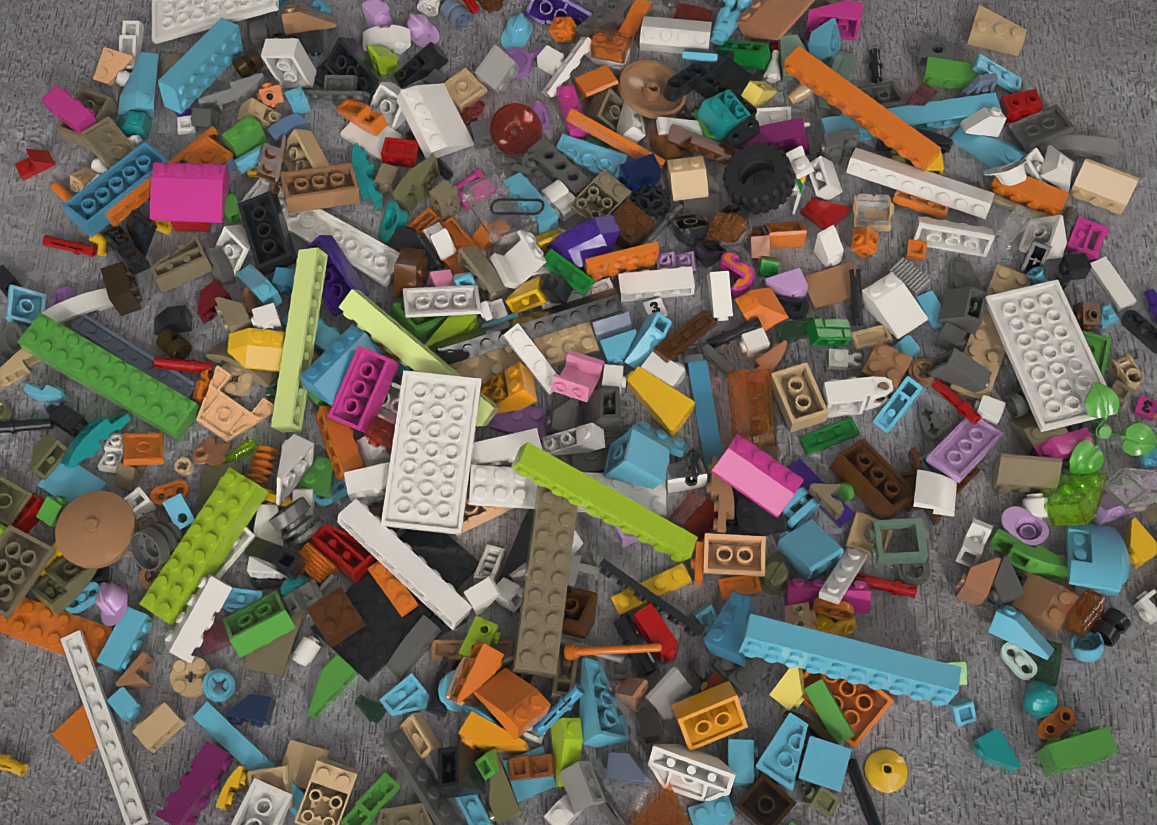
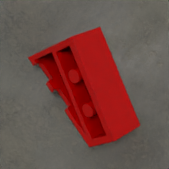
M324 524L311 537L313 546L335 564L353 583H356L368 570L367 568L377 561L354 537L328 524Z

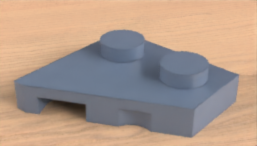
M985 73L978 75L956 98L993 93L998 80L997 74Z

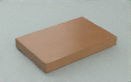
M853 261L804 276L808 284L807 296L814 311L851 300L849 270L854 269V276L856 277V267ZM861 280V290H864L865 286Z

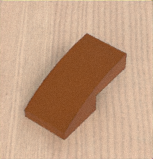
M546 754L509 759L510 781L556 776L554 755Z

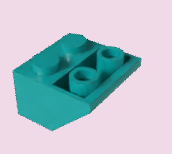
M728 89L703 101L697 116L717 140L728 136L733 129L747 120L751 114L732 91Z

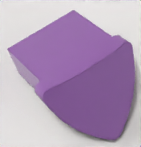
M535 101L527 112L528 118L531 120L533 132L550 129L548 109L539 101Z

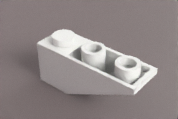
M589 423L543 437V451L555 456L587 453L605 448L604 429L594 423Z

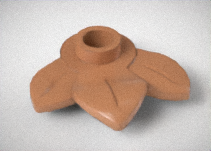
M210 437L193 451V461L199 465L205 463L211 466L219 465L226 461L224 456L228 453L230 444H215V439Z

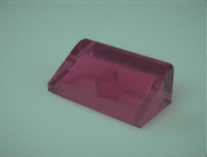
M923 82L911 94L906 104L925 106L938 92Z

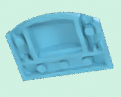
M1065 520L1068 584L1120 592L1130 572L1129 552L1121 534L1115 527Z

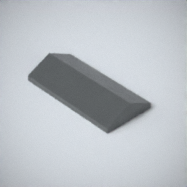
M893 81L857 87L885 108L906 105V100ZM830 105L833 114L838 116L844 115L841 110Z

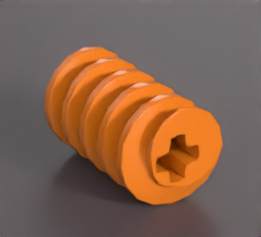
M257 446V453H254V460H251L250 463L252 467L248 468L247 472L249 474H246L245 477L261 487L267 488L263 485V482L269 483L270 480L266 478V475L272 476L273 473L268 469H275L276 466L271 462L278 461L274 455H280V452L272 447Z

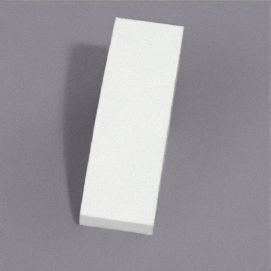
M123 20L122 35L119 36V52L136 58L133 63L130 62L124 68L125 70H133L141 53L144 25L140 21Z

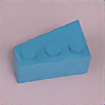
M732 591L704 639L709 653L745 667L746 656L743 653H739L742 632L749 615H755L756 611L751 597Z

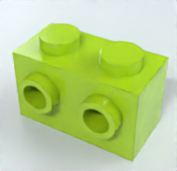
M476 616L460 648V657H469L475 642L484 643L490 647L494 643L497 644L501 637L499 625Z

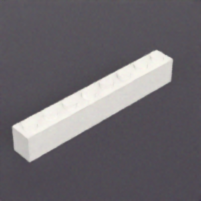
M855 148L846 171L848 174L986 219L995 193L926 170L923 171L920 168L859 148Z
M355 499L338 514L337 522L452 630L470 614L472 606L469 600L463 596L461 597L452 584L446 583L438 571L432 570L423 557L417 556L412 551L409 544L403 543L395 531L382 526L381 519L378 516H374L364 503H360Z

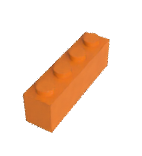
M995 176L989 189L992 193L1052 216L1060 215L1070 194L1027 176L1025 181L1012 186L1002 184Z
M331 405L320 406L315 419L337 481L345 480L344 472L365 468V463L360 457L359 446L353 438L352 428L327 417L331 410Z

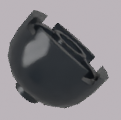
M695 213L677 216L676 221L672 220V228L676 240L688 247L696 246L698 240H705L709 231L708 218L704 215H701L702 218L696 217Z

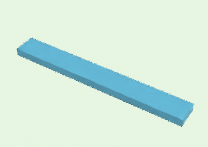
M207 701L193 716L248 771L276 767L264 753L210 702ZM291 781L294 808H289V810L297 816L305 792Z

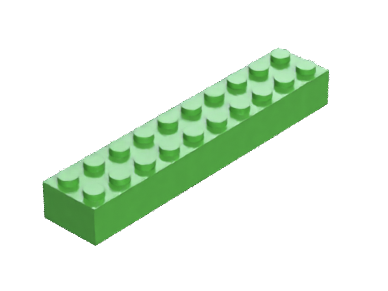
M41 312L17 341L25 352L178 442L199 414L200 408L194 401Z

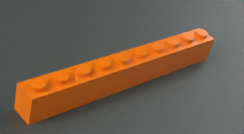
M798 46L785 59L784 70L788 75L794 76L802 85L809 87L816 95L827 100L831 106L841 110L842 114L849 116L857 125L867 129L872 136L878 137L886 146L896 150L901 157L907 158L916 168L925 171L938 157L941 147L802 47Z

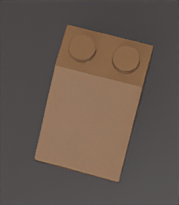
M296 3L287 4L281 14L286 35L336 28L338 24L337 16L303 5H296Z
M1018 569V571L1028 576L1022 586L1025 594L1021 598L1014 600L1011 606L1022 613L1028 621L1052 636L1059 630L1077 601L1078 596L1057 583Z

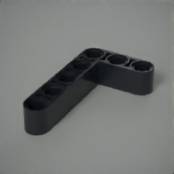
M691 64L669 78L663 93L666 100L675 102L692 90H695L707 100L730 89L751 114L748 119H755L757 114V108L700 64Z

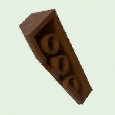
M580 588L567 591L562 626L563 633L586 640L595 620L598 599L596 592ZM521 606L516 610V612L520 613Z

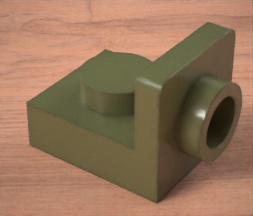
M811 783L805 789L804 797L801 801L804 804L811 805L825 817L831 818L841 799L825 787Z

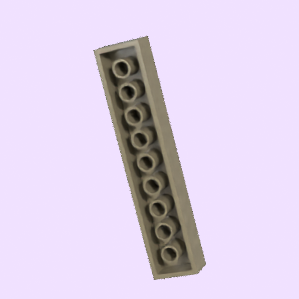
M537 485L512 672L553 679L557 674L578 506L571 504L568 499L562 496L554 495L551 492L552 490Z

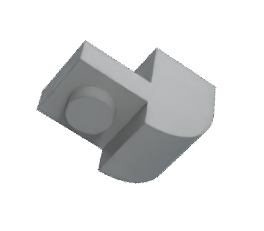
M581 555L571 556L567 590L572 591V589L576 588L579 577L598 580L600 568L590 562L582 564Z

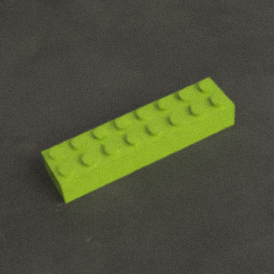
M229 467L139 604L168 624L176 626L177 616L181 611L184 612L188 606L186 603L192 594H196L201 578L203 576L206 577L208 573L215 576L233 548L235 541L239 539L244 531L243 529L248 525L269 491Z

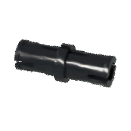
M873 48V51L872 49L869 51V69L871 70V82L877 84L878 78L879 82L883 80L881 72L883 63L880 59V49Z

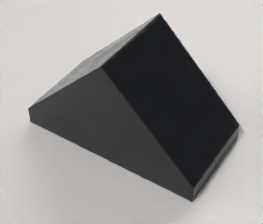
M698 240L696 242V258L705 269L720 261L722 254L727 252L719 241Z
M1033 240L1026 252L1020 272L1027 274L1028 271L1035 267L1043 268L1052 247Z

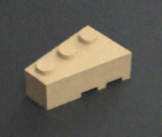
M978 5L967 44L1019 56L1027 30Z

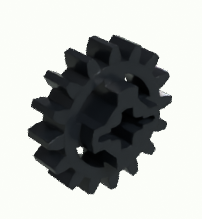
M654 182L652 186L646 183L644 188L639 186V191H634L632 202L650 217L658 220V215L663 217L664 212H669L671 195L667 194V188L662 190L661 184L656 187Z

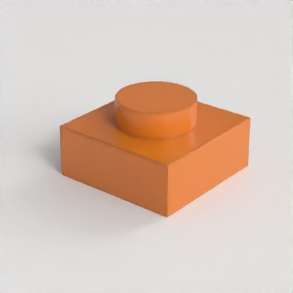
M909 239L906 259L924 261L927 242Z

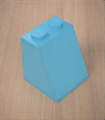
M631 429L610 444L603 476L654 489L663 484L667 478L666 470L670 462V449Z
M813 519L808 522L802 521L792 532L786 531L780 535L777 547L798 576L804 581H811L837 565L844 552L843 548Z

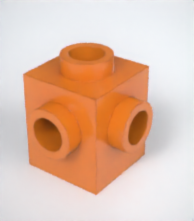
M554 17L548 31L555 42H572L577 33V25L571 17Z
M279 82L261 84L262 87H259V92L257 93L259 102H263L269 108L279 106L278 103L284 102Z
M869 226L853 230L851 250L860 257H868L877 253L879 234Z

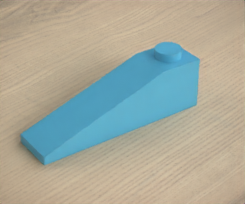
M962 127L950 137L956 145L991 168L1022 160L1028 154L1013 143L991 136L965 133Z

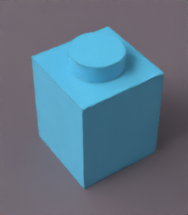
M301 86L284 92L293 114L298 113L302 115L311 111Z
M123 686L106 700L126 722L136 719L144 708L134 695Z

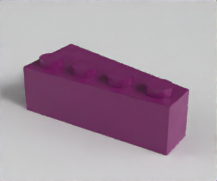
M803 117L761 125L760 133L744 145L752 146L754 143H770L771 146L776 145L785 153L802 145L805 155L810 154ZM742 146L741 148H734V151L736 152L739 149L741 151L742 149H744V146Z
M207 741L191 763L192 770L183 774L179 780L178 790L169 794L166 798L168 804L164 810L159 809L155 816L171 825H197L198 816L208 806L210 802L209 797L213 790L215 791L221 783L220 778L224 771H228L231 767L233 755Z

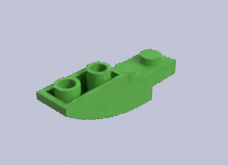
M998 528L988 544L991 548L1008 556L1011 564L1019 569L1055 580H1065L1068 576L1067 560L1040 545L1033 548Z

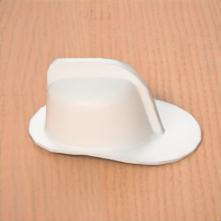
M1027 159L988 169L983 174L995 175L1004 185H1016L1027 178L1024 168Z

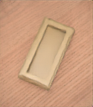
M883 325L851 332L855 351L875 347L878 341L888 344L892 343L893 340L890 331Z

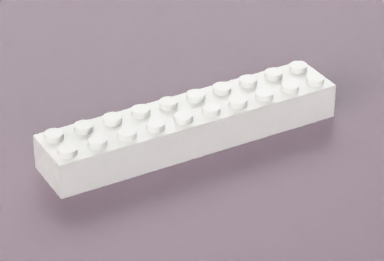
M537 428L474 442L471 465L511 467L519 448L525 443L529 442L542 449ZM390 462L344 472L347 493L352 502L357 499L366 506L372 503H384Z

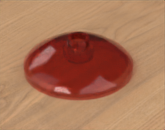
M519 103L504 105L493 115L490 123V135L495 146L503 153L510 156H524L525 153H528L527 150L542 138V124L538 115L530 107ZM511 130H515L517 135H512Z

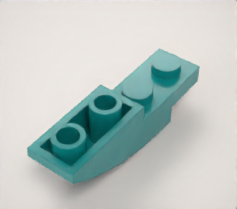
M355 143L352 151V166L362 200L370 198L376 211L383 208L381 203L383 197L380 191H376L374 188L376 187L373 180L375 168L371 161H367L368 155L364 147L360 148L359 144Z
M120 411L109 419L101 415L94 419L69 445L61 460V464L68 469L76 468L81 464L82 460L95 456L98 450L102 448L99 441L106 440L112 432L126 427V423L131 421L128 414Z

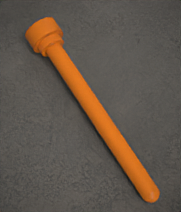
M572 643L565 645L564 655L566 660H576L583 655L660 652L662 645L654 643L580 647Z

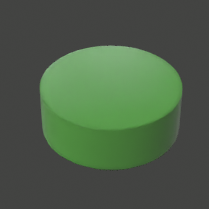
M846 481L838 483L841 487L836 495L843 502L853 499L854 490L851 484Z

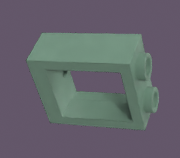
M923 518L873 521L872 528H869V538L874 543L871 553L872 558L876 559V565L926 562L928 550ZM912 528L915 552L883 553L880 530Z

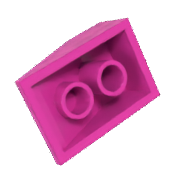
M845 0L809 10L805 35H810L812 31L830 19L836 18L841 39L856 41L861 23L863 2Z

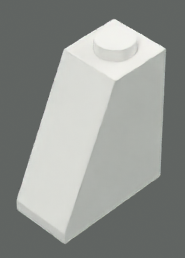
M729 271L710 272L706 276L712 318H717V321H727L728 317L733 316Z

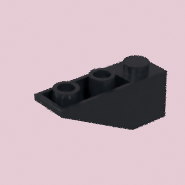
M430 42L394 74V77L400 87L404 88L427 77L434 69L440 70L449 60L440 47Z
M399 225L392 242V246L397 248L396 251L400 253L403 247L424 249L425 257H428L427 266L434 270L445 268L446 265L440 260L433 247L421 232L407 225Z
M259 537L254 538L245 552L251 558L294 581L306 565L299 554Z

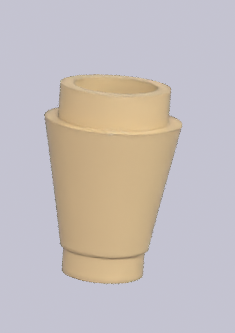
M800 83L787 96V100L791 105H794L811 97V94L814 92L809 87Z

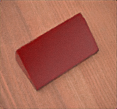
M32 493L33 496L12 524L13 527L26 534L40 520L36 516L45 501L35 493Z

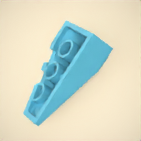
M140 53L119 97L118 114L124 115L128 111L147 113L148 117L154 118L159 54Z
M588 658L582 659L581 687L585 691V694L580 697L579 718L581 719L583 737L582 744L603 747L628 742L629 735L626 720L623 715H619L615 706L618 702L609 692V681L600 661Z

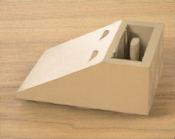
M319 756L295 823L300 825H339L359 770Z

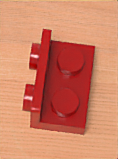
M385 137L381 151L382 162L407 169L414 168L418 165L417 158L420 146L415 140Z

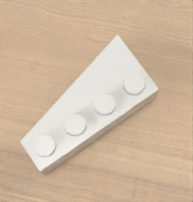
M210 573L206 577L203 576L201 578L196 594H192L186 603L188 605L186 610L179 613L175 621L177 623L173 630L170 629L164 638L168 651L189 663L194 659V656L191 655L194 648H200L203 642L204 630L210 629L214 622V612L218 613L232 589L228 583Z

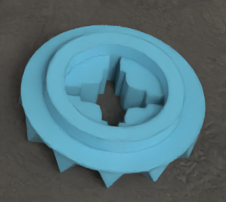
M223 669L210 671L202 681V690L206 694V698H210L213 702H223L229 699L235 691L233 676ZM214 681L216 683L224 681L221 686L222 691L220 689L213 691L215 687Z

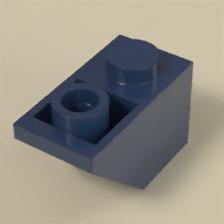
M250 694L228 709L225 716L234 724L243 725V722H249L251 726L263 728V725L270 726L276 701L272 697Z

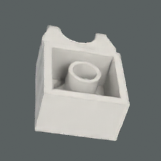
M849 377L846 380H828L824 382L821 392L829 411L827 418L859 415L863 413V410L884 406L889 401L888 394L893 391L892 380L886 377ZM880 382H885L888 384L889 389L884 390L877 387ZM885 397L881 402L876 401L877 398Z

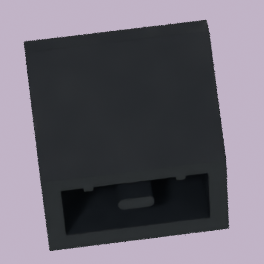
M462 746L438 749V789L444 799L486 793V781L474 763L484 755V752Z

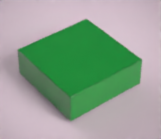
M762 256L759 275L766 277L778 275L780 259Z

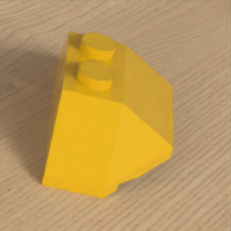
M247 328L230 333L227 352L244 368L280 372L286 332Z

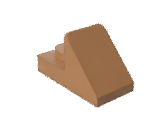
M142 652L117 680L115 685L119 688L123 686L128 690L152 687L141 676L150 671L155 660L145 652Z

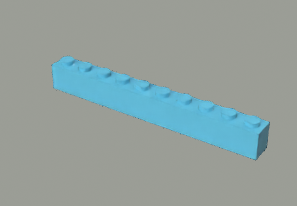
M995 92L975 96L968 95L961 98H949L941 101H930L921 104L915 103L908 106H896L888 108V110L913 128L935 130L961 126L962 120L984 107H997L999 109L1001 107ZM828 116L821 119L820 132L822 137L823 134L859 128V141L878 138L872 136L864 127L857 125L849 116Z

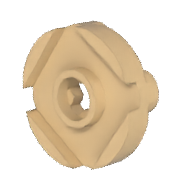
M229 363L221 367L231 374L232 378L240 376L238 377L239 381L236 383L235 381L231 382V378L221 390L222 393L228 397L234 396L239 398L251 391L254 382L252 381L251 374Z
M194 656L191 663L183 659L178 660L174 663L170 674L171 686L175 692L185 698L199 697L204 693L202 681L212 669L204 659ZM193 672V674L196 675V678H193L192 682H189L187 676L189 675V673Z

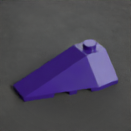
M531 0L524 15L541 24H551L554 17H571L578 27L593 12L574 0Z

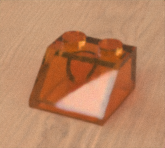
M598 28L595 30L591 41V57L625 64L633 34Z

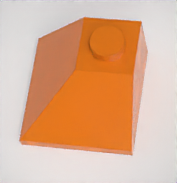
M771 287L750 290L735 299L747 322L758 317L765 332L789 318Z

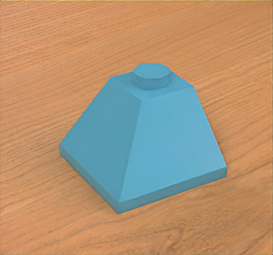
M836 18L830 19L812 31L810 39L806 43L810 54L828 67L831 59L835 60L837 53H839L842 42Z

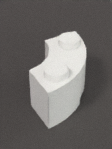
M390 25L388 28L372 27L363 32V49L368 52V45L388 47L391 52L402 54L411 46L410 29L398 25Z

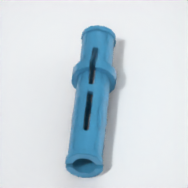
M575 683L565 695H561L558 698L559 701L548 711L547 715L533 725L534 731L538 735L543 736L567 710L570 711L573 708V704L585 694L584 689ZM556 712V714L549 721H547Z

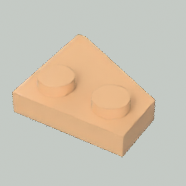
M104 47L93 79L111 86L116 81L118 73L121 70L125 71L124 68L130 62L133 63L136 58Z

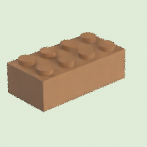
M352 163L280 173L281 189L288 214L359 203V187Z

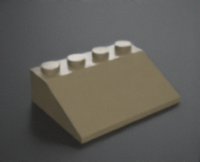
M11 525L6 528L0 537V615L10 619L56 552L55 548Z

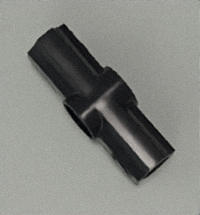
M629 614L618 618L614 622V626L623 640V645L647 644L644 636L638 632ZM650 652L627 653L633 659L642 677L658 670L657 664Z

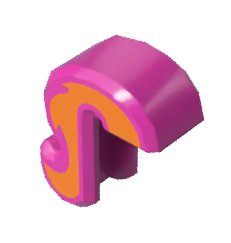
M725 252L721 256L720 270L729 271V276L737 280L731 288V296L737 298L751 290L755 277L754 269L746 262H738L739 256L736 253Z

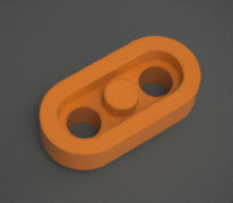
M183 480L173 481L155 487L150 493V499L156 506L163 507L164 501L176 496L182 489L184 491L181 494L188 498L190 487ZM165 495L164 499L159 500L161 496Z
M819 597L814 599L813 610L818 614L839 620H851L854 617V607L849 602L840 601L839 604H835Z
M1060 707L1038 724L1037 734L1039 738L1047 742L1062 735L1074 725L1076 721L1075 713L1068 707ZM1062 714L1068 716L1067 721L1062 718ZM1047 726L1052 728V733H1049L1046 730Z

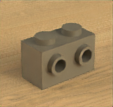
M447 180L429 191L433 211L441 217L443 222L450 217H455L461 211V201L458 197L459 191L454 184H450Z

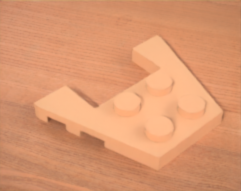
M217 365L196 420L229 443L273 414L274 404L263 397L252 412L239 405L221 392L232 378V375Z

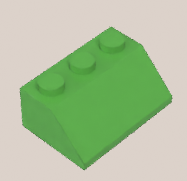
M277 590L222 619L228 638L240 658L251 654L259 647L271 643L274 639L296 628Z

